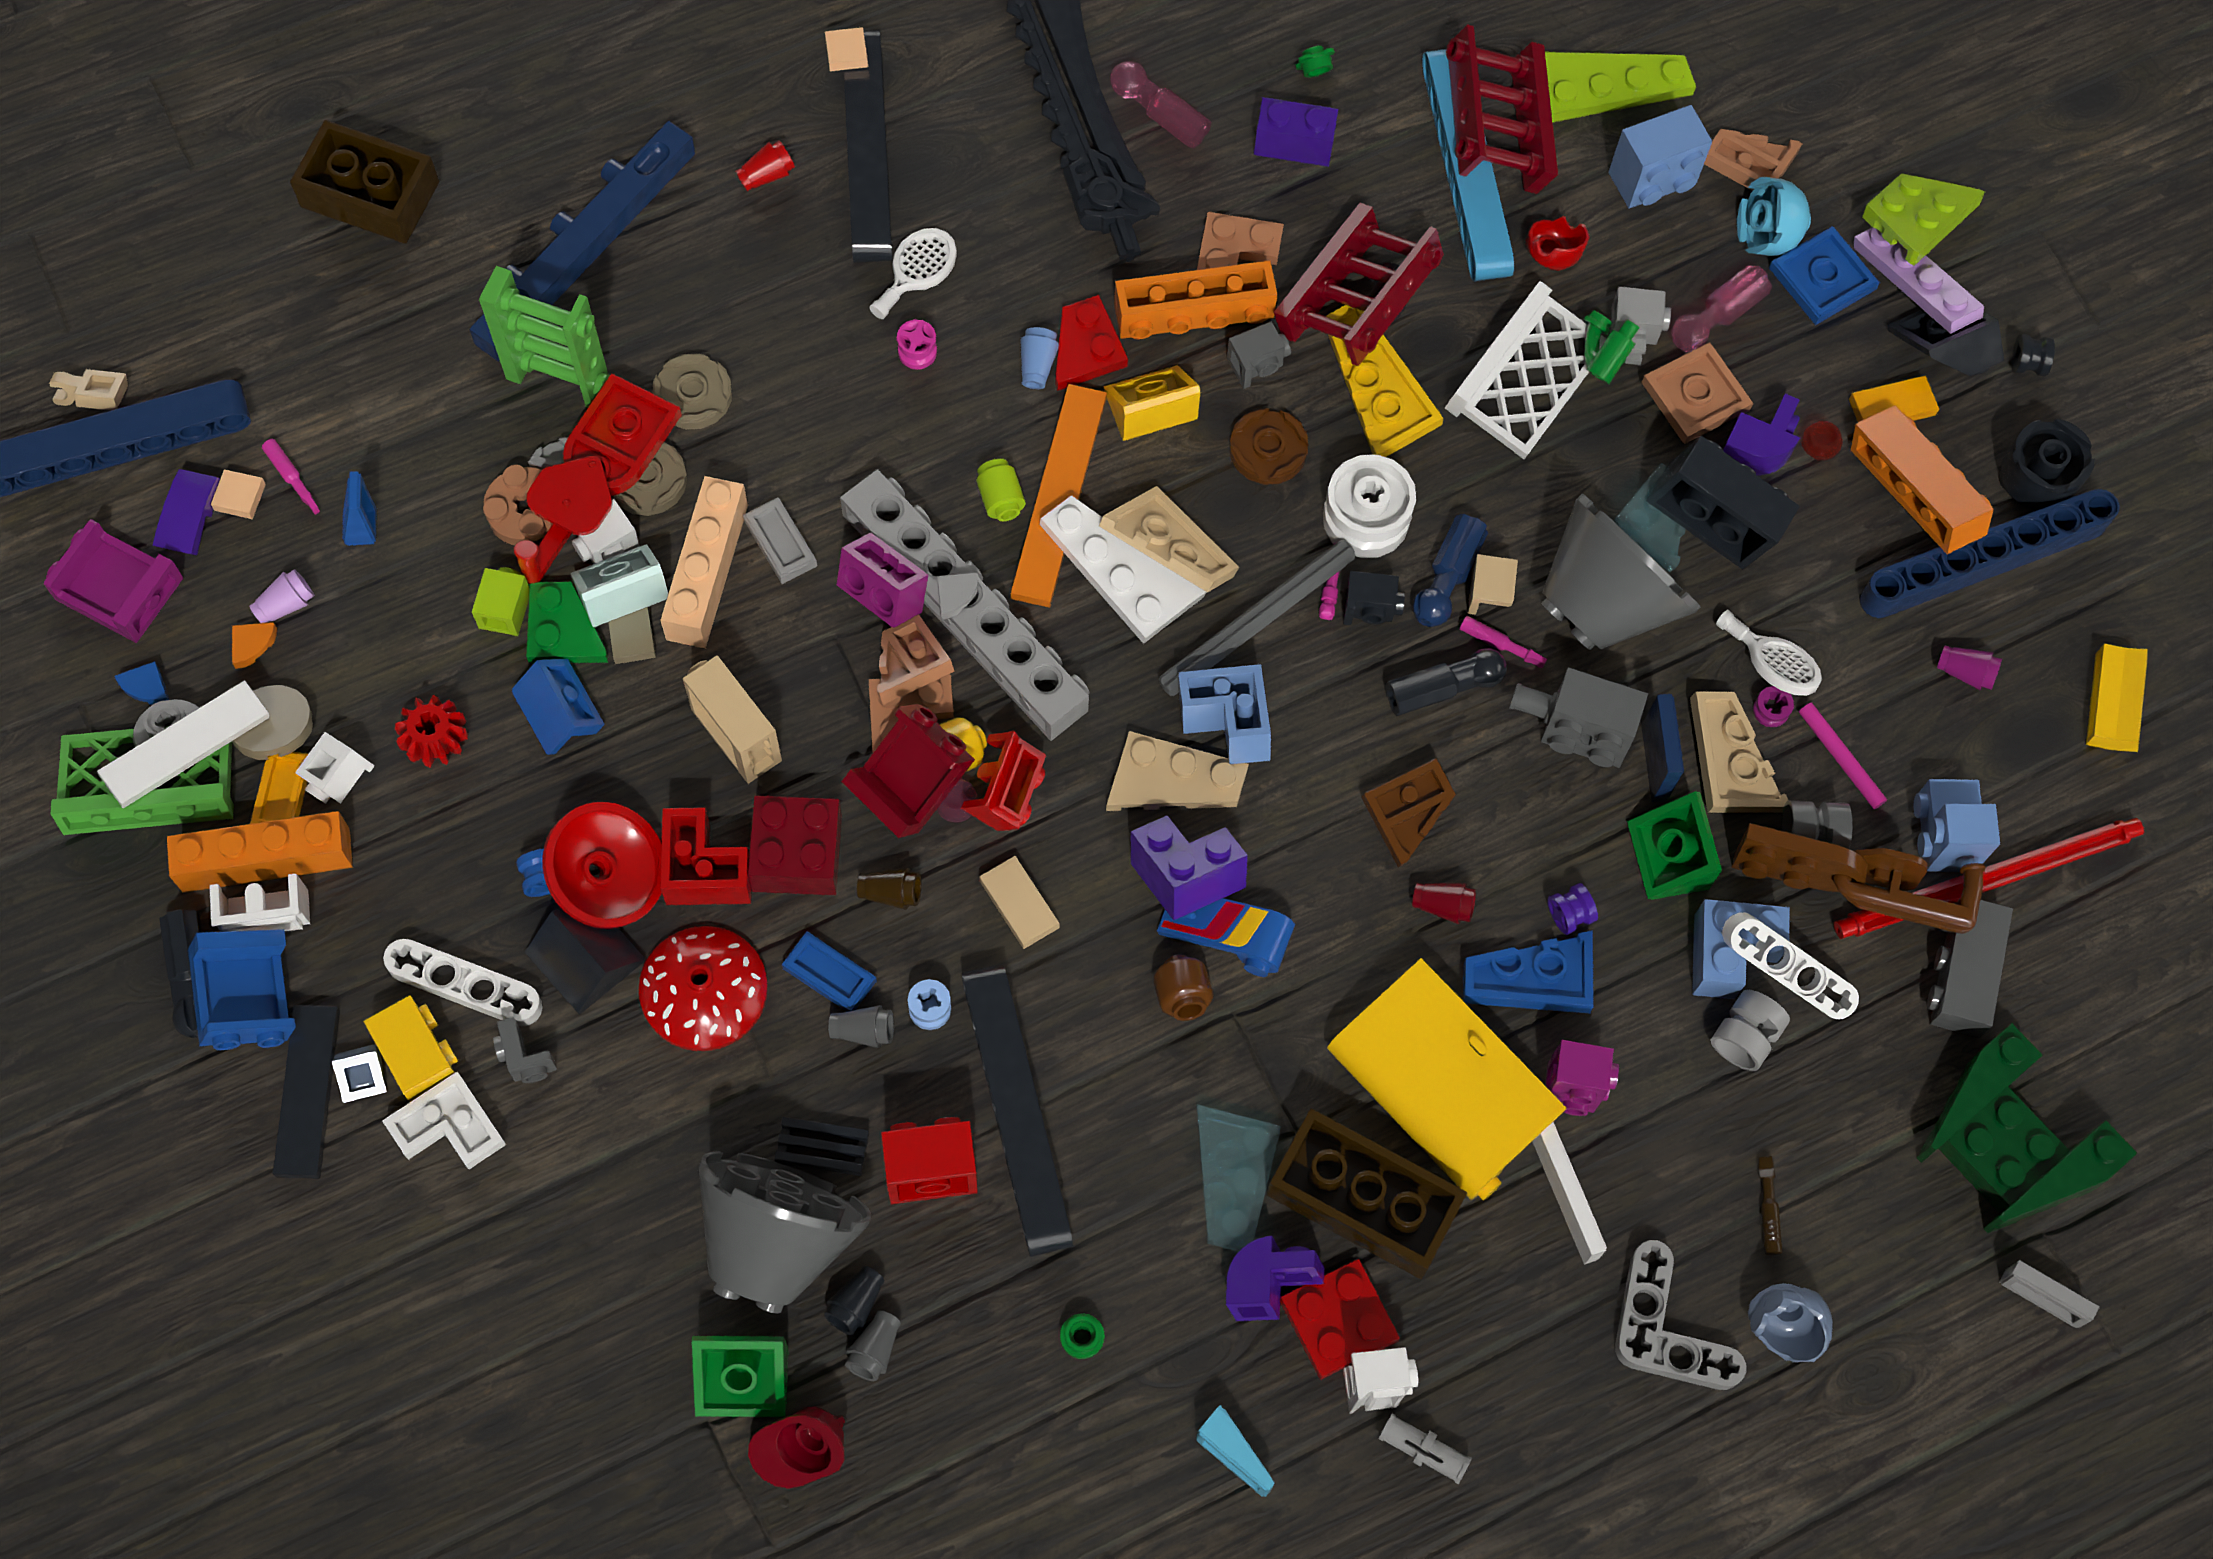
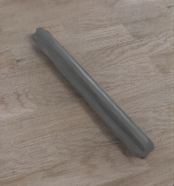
M1340 540L1163 673L1159 677L1162 689L1169 696H1175L1179 693L1178 672L1212 668L1355 559V551L1352 546L1345 540Z

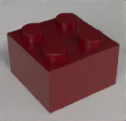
M754 796L748 878L752 892L814 895L837 894L842 825L839 799Z

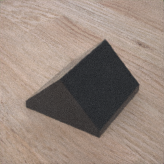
M561 908L550 913L525 951L531 961L579 1015L646 961L618 928L606 929L585 925L569 916Z

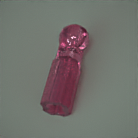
M1124 61L1116 65L1112 70L1111 86L1116 94L1127 99H1135L1147 109L1146 115L1188 147L1193 149L1197 147L1210 131L1212 122L1171 90L1165 87L1161 89L1147 78L1145 69L1139 63Z
M1748 265L1707 297L1706 309L1699 315L1687 313L1680 316L1675 321L1671 333L1674 344L1687 352L1705 345L1712 327L1718 323L1730 325L1770 293L1772 284L1769 282L1767 273L1758 265L1756 267Z

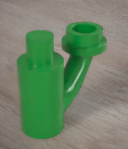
M1593 310L1589 316L1586 315L1583 319L1589 324L1584 347L1586 370L1601 381L1610 384L1636 345L1632 339L1640 327L1626 319L1619 331L1613 329L1610 333L1609 328L1613 322ZM1601 334H1609V336L1600 348Z

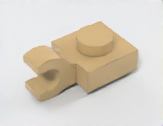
M89 369L85 370L83 376H74L66 372H55L49 382L50 387L62 388L57 389L53 398V403L67 406L75 401L76 407L111 411L118 409L128 387L125 373Z

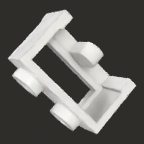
M297 874L288 875L289 891L265 894V891L259 884L252 883L246 887L245 897L227 899L222 893V888L219 884L210 885L211 926H217L221 932L280 929L291 931L303 929L302 925L310 924L308 889Z
M1406 1347L1352 1353V1366L1343 1368L1349 1414H1352L1363 1405H1365V1411L1396 1408L1405 1395L1413 1394V1387H1418L1416 1363L1414 1359L1408 1360Z

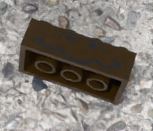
M1311 1108L1271 1180L1266 1196L1422 1280L1468 1192Z

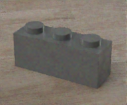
M1961 898L1957 901V905H1960ZM1980 900L1977 922L1971 931L1962 934L1941 929V931L1947 933L1945 944L1939 947L1934 961V970L1939 971L1937 985H1932L1927 999V1009L1932 1010L1930 1025L1978 1038L1992 1027L2013 908Z

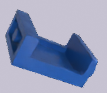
M284 929L196 933L188 948L199 1046H213L216 1050H230L240 1046V1044L257 1043L259 1047L269 1048L279 1046L289 1039L296 1025L295 1019L288 1017L281 962V953L286 947Z

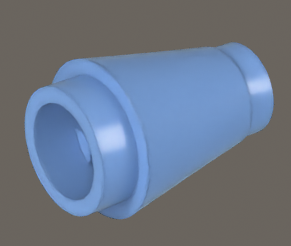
M1032 327L1026 329L1025 336L1020 339L1023 386L1031 389L1045 388L1059 348L1055 332L1045 328Z

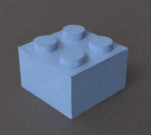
M1692 105L1623 129L1608 173L1628 208L1640 204L1650 205L1658 201L1662 196L1676 191L1677 193L1686 192L1697 184L1713 141Z

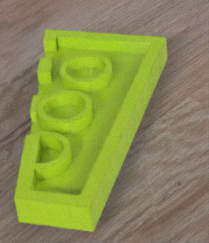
M1545 52L1553 122L1693 95L1696 88L1685 55Z

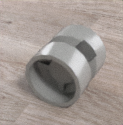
M1743 990L1729 1011L1731 1018H1725L1710 1040L1714 1049L1732 1064L1745 1070L1757 1071L1772 1050L1770 1043L1776 1042L1789 1024L1790 1017L1785 1009L1770 997L1757 991Z

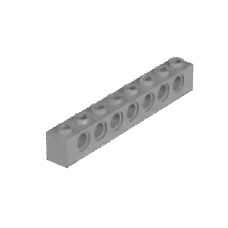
M877 469L840 497L842 515L862 537L870 532L929 575L924 604L1050 741L1088 712L1089 690L1086 684L1077 675L1070 676L1063 669L1059 655L1050 646L1044 648L1036 640V634L1032 626L1024 618L1020 617L1017 619L1009 611V604L1005 597L997 589L991 591L982 582L983 576L978 568L971 561L965 563L956 554L957 549L952 540L945 533L939 535L930 526L931 521L926 512L918 505L913 507L904 498L905 493L894 478L891 477L887 480ZM885 514H894L898 516L895 520L892 521H883L880 519V517H882ZM913 541H918L924 544L922 547L918 549H909L906 547L908 543ZM938 569L949 571L948 575L978 572V590L975 597H973L976 602L963 608L958 615L941 620L937 577L931 573ZM990 625H996L1003 629L997 634H988L983 631L984 628ZM1015 654H1024L1029 657L1023 663H1015L1009 658ZM1043 682H1049L1055 685L1056 688L1050 692H1042L1036 686Z

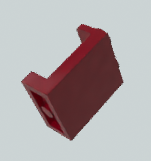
M918 704L900 706L894 713L899 720L865 765L850 769L841 781L898 838L919 833L975 761L966 751L965 743L956 735L947 733L936 722L937 717L930 709Z

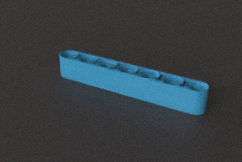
M1446 49L1424 52L1423 74L1470 277L1472 281L1511 277L1514 272V258L1492 163L1482 161L1466 177L1459 175L1458 158L1455 154L1456 135L1449 60L1446 57Z

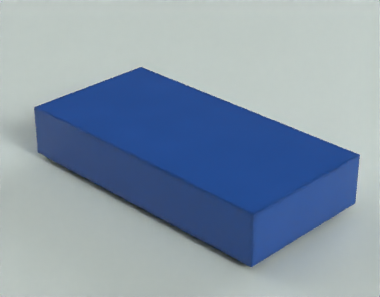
M809 932L804 934L782 964L783 970L846 1012L856 1010L877 982L874 975Z

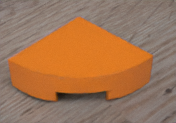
M274 622L232 626V664L235 669L252 665L256 662L255 659L273 645L277 635V627Z

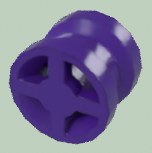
M1582 883L1571 886L1568 893L1563 895L1555 893L1548 897V907L1551 916L1563 934L1567 935L1574 932L1577 925L1581 923L1592 924L1598 920L1595 902L1590 892Z

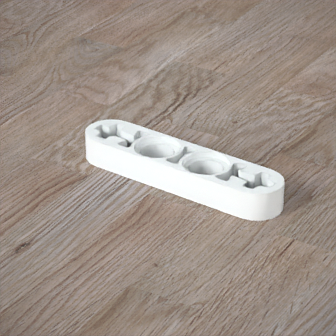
M1737 913L1725 922L1722 936L1724 942L1731 949L1834 1019L1846 1018L1855 1011L1858 1006L1859 995L1850 983L1748 913ZM1742 928L1748 930L1759 939L1756 946L1738 935ZM1775 946H1783L1785 950L1783 959L1778 964L1768 965L1766 961L1768 952ZM1814 967L1815 977L1813 981L1806 986H1798L1797 977L1804 968ZM1826 986L1843 996L1839 1003L1822 993Z
M409 939L396 940L385 950L383 956L384 965L392 977L398 981L500 1020L514 1017L518 1025L522 1027L531 1025L541 1015L542 1001L536 990L528 984ZM409 951L416 963L424 965L422 973L418 967L410 964H404L402 969H399L400 966L395 960L396 957H405ZM450 965L455 968V976L447 985H437L432 981L433 972L439 966ZM480 980H489L494 984L492 995L485 1000H476L471 997L473 985ZM507 987L505 993L508 998L515 1001H521L524 996H527V1000L532 1007L529 1010L522 1009L519 1014H516L514 1006L510 1002L502 1000L504 988Z

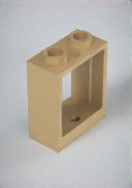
M718 655L709 661L703 660L691 667L687 676L683 678L691 710L745 781L749 784L780 763L782 758L776 730Z

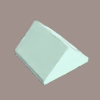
M647 544L570 573L593 627L664 601L668 597L662 569Z

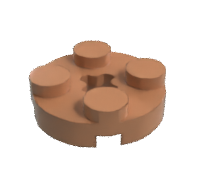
M511 465L491 483L485 494L483 506L485 517L494 534L508 544L516 545L519 541L523 540L538 541L545 537L553 525L535 515L529 509H526L522 514L517 513V504L520 501L526 500L527 492L542 471L541 469Z

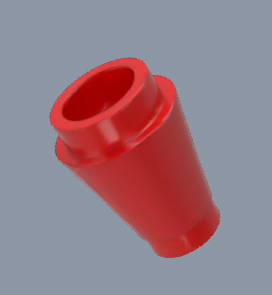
M779 140L772 145L768 142L735 172L746 191H749L752 188H757L789 176L788 171L795 168V165Z

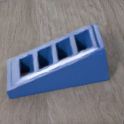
M358 471L349 473L343 507L342 539L344 544L348 546L374 544V541H376V506Z

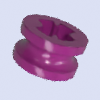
M1774 686L1767 687L1760 692L1753 705L1754 716L1764 726L1774 728L1781 726L1791 715L1794 709V700L1790 693L1781 691ZM1769 699L1776 701L1775 706L1779 703L1782 706L1778 714L1771 713L1772 708L1768 710L1765 708Z

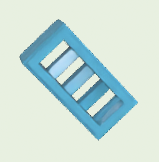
M1219 1405L1199 1429L1196 1441L1259 1495L1266 1497L1275 1484L1272 1477L1226 1410Z

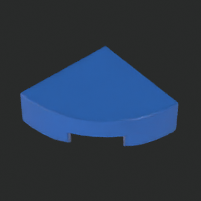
M155 661L115 676L122 690L136 700L148 702L151 705L169 700L159 667Z

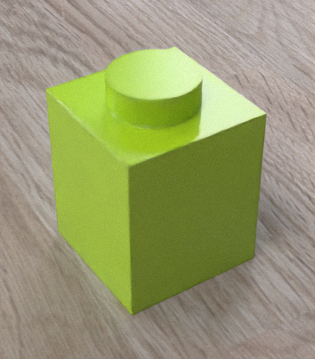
M505 567L498 570L484 569L472 609V614L479 629L514 636L519 635L530 594V588L524 575L514 569Z

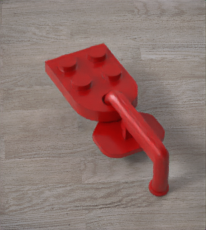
M611 373L569 435L563 451L564 463L544 468L527 492L526 499L530 510L535 515L553 524L539 546L529 540L519 541L514 546V554L528 584L541 581L571 534L579 536L589 535L600 527L612 509L611 496L623 493L637 483L682 416L680 407Z

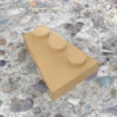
M1157 486L1105 514L1099 524V527L1207 593L1233 578L1239 568Z
M1695 692L1690 697L1707 812L1783 813V808L1788 798L1786 794H1780L1772 778L1775 772L1769 760H1763L1754 741L1756 734L1735 692Z

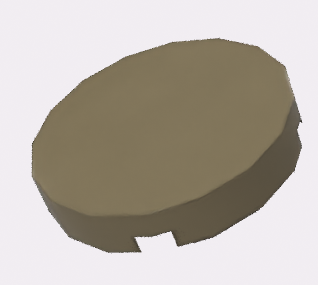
M683 354L669 360L663 366V370L659 373L658 377L656 375L653 381V394L680 407L682 416L675 426L682 429H702L715 424L726 414L732 402V384L726 369L719 362L717 364L715 361L710 360L708 356L702 354Z
M664 442L637 483L625 492L611 497L620 508L631 514L650 516L665 512L677 504L685 492L687 474L683 458L674 447Z
M284 685L265 686L253 690L254 694L268 711L269 718L232 741L234 746L243 755L257 760H269L267 756L276 754L279 757L291 754L304 744L312 732L313 714L307 699L298 690Z

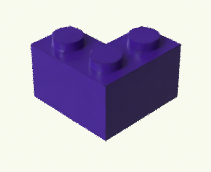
M1168 816L1131 831V865L1173 921L1246 888L1248 855L1226 827L1191 843H1188Z

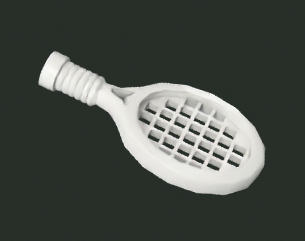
M924 228L905 238L896 249L893 257L894 284L878 300H875L870 305L871 312L879 319H884L889 314L891 307L900 299L902 293L911 290H926L943 281L955 265L957 250L954 239L946 231L938 228Z
M1729 610L1723 612L1718 618L1716 625L1719 628L1726 630L1748 646L1752 664L1768 683L1781 691L1793 695L1807 696L1817 690L1822 681L1821 671L1814 659L1804 649L1779 637H1766L1754 634L1750 631L1749 627L1741 623Z

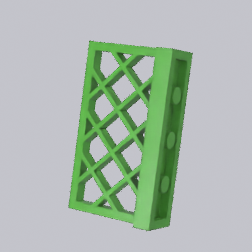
M134 729L61 736L57 799H52L51 816L63 835L233 819L234 804L230 798L232 741L199 761L186 774L181 772L176 775L179 780L170 788H155L135 802L122 808L105 783L98 781L89 773L105 759L110 762L116 760L117 757L112 752L124 743H133ZM92 747L97 751L81 766L72 760L73 748ZM210 766L219 772V783L199 785L194 781ZM83 778L94 786L85 796L70 798V790Z

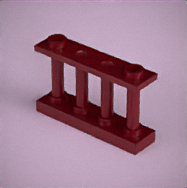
M1467 24L1450 40L1446 49V57L1449 60L1456 135L1455 154L1458 158L1459 175L1466 177L1482 161L1519 169L1523 175L1524 191L1538 194L1558 176L1545 47L1543 44L1530 42L1515 57L1477 48L1474 26ZM1478 64L1510 72L1514 88L1479 80ZM1481 96L1513 104L1516 109L1517 121L1482 112ZM1484 129L1517 137L1520 153L1485 145Z
M1359 203L1274 311L1280 332L1286 336L1287 340L1294 343L1304 330L1309 327L1345 341L1351 363L1359 366L1368 353L1375 349L1378 340L1430 272L1439 266L1444 254L1437 229L1429 227L1418 243L1379 230L1373 207ZM1373 245L1407 256L1397 270L1361 258L1367 249ZM1352 272L1385 283V286L1375 298L1339 285ZM1330 300L1364 311L1354 326L1318 314L1325 303Z

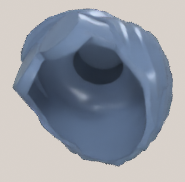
M1782 1283L1772 1285L1759 1292L1749 1305L1748 1318L1751 1321V1331L1769 1350L1784 1360L1814 1362L1827 1350L1832 1338L1833 1321L1829 1307L1819 1293L1808 1288Z

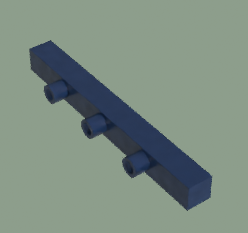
M668 121L626 166L615 159H610L601 171V178L608 182L607 186L575 219L564 211L559 212L553 218L550 230L558 235V237L524 272L514 265H509L505 268L512 272L519 294L553 305L695 155L692 136ZM483 314L469 330L474 344L499 362L500 360Z

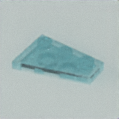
M1197 1105L1196 1112L1199 1129L1207 1243L1240 1251L1254 1240L1281 1126Z

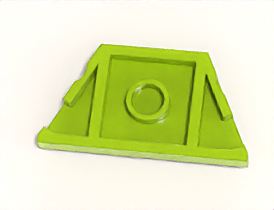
M1900 174L1867 204L1863 218L1873 228L1879 230L1882 237L1890 245H1895L1898 241L1908 251L1905 260L1915 266L1980 205L1985 192L1976 188Z

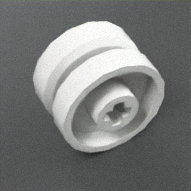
M1359 455L1345 461L1332 475L1323 509L1324 529L1331 542L1334 544L1340 540H1345L1354 549L1355 556L1359 558H1378L1394 551L1405 540L1416 503L1415 484L1407 470L1396 461L1380 455Z

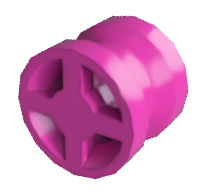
M911 320L904 323L897 332L900 361L911 369L927 368L934 362L937 355L934 328L923 320ZM923 345L921 349L916 350L918 346Z

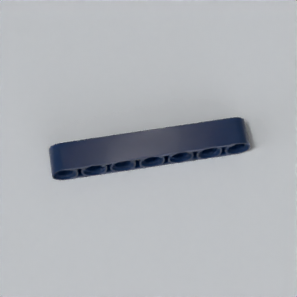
M234 380L218 381L0 441V497L241 431L251 423L242 385Z
M2092 490L1988 529L1986 536L1949 554H1946L1939 547L1882 568L1873 574L1861 593V607L1872 617H1887L2095 539L2104 533L2117 516L2120 507L2118 499L2107 490ZM2090 511H2094L2100 517L2093 515ZM2055 524L2061 525L2065 530L2059 529ZM2020 537L2026 538L2031 544L2025 543ZM1984 550H1989L1995 557L1989 556ZM1948 563L1957 565L1961 571L1951 568ZM1912 576L1921 578L1925 584L1918 583ZM1876 589L1887 592L1890 597H1883Z

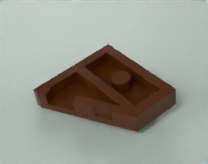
M1436 758L1364 793L1361 798L1399 868L1410 859L1412 853L1456 794Z

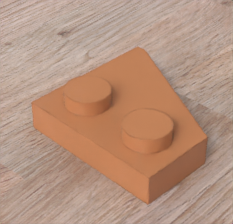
M1720 129L1713 139L1704 165L1748 188L1759 177L1781 179L1798 154L1802 143L1790 140L1788 146L1767 143L1768 136L1757 134L1744 135L1738 131Z

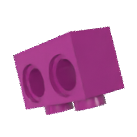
M870 532L842 547L836 585L891 627L895 628L922 613L929 575Z

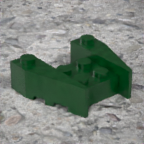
M2013 1023L1966 1064L1958 1084L1949 1096L1941 1116L1917 1157L1922 1163L1939 1149L1996 1209L1999 1215L1983 1228L1987 1234L2092 1192L2108 1181L2137 1154L2132 1146L2107 1121H2104L2088 1133L2069 1151L2008 1086L2041 1058L2043 1054Z

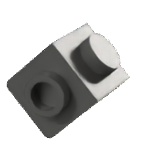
M514 1017L497 1021L500 1036L493 1037L496 1055L499 1062L506 1061L508 1071L515 1082L522 1080L523 1083L538 1082L548 1076L547 1073L557 1070L555 1060L549 1051L527 1056L521 1028Z

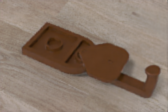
M1750 823L1735 851L1731 868L1742 870L1744 875L1751 878L1762 879L1770 877L1782 880L1786 886L1795 889L1810 887L1823 891L1840 892L1849 902L1860 909L1964 934L1971 931L1977 922L1983 889V872L1986 866L1981 863H1970L1960 868V873L1964 875V884L1960 905L1905 892L1915 889L1927 873L1928 863L1918 856L1887 848L1852 851L1839 845ZM1865 882L1887 888V890L1866 885Z

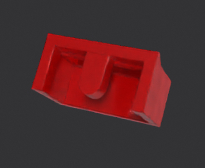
M1015 731L990 734L986 742L995 748H1000L1002 752L998 761L984 763L977 771V777L989 784L984 799L964 801L961 809L996 831L1019 829L1020 826L1027 822L1031 815L1032 807L1029 801L1033 790L1042 783L1045 777V769L1042 766L1046 755L1019 738Z

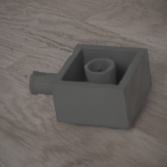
M1568 667L1558 692H1554L1553 695L1522 686V684L1518 683L1509 709H1516L1545 719L1546 727L1541 742L1548 744L1554 751L1562 754L1575 753L1587 757L1598 766H1615L1620 768L1635 738L1648 693Z

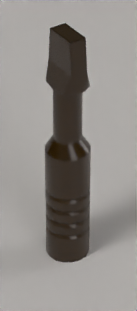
M1772 1156L1759 1157V1178L1763 1182L1764 1194L1761 1210L1765 1254L1780 1255L1783 1252L1779 1204L1775 1200L1773 1179L1776 1178L1774 1161Z

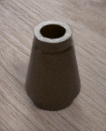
M910 868L859 874L857 880L858 898L907 910L909 906H918L922 889L920 873L911 872Z

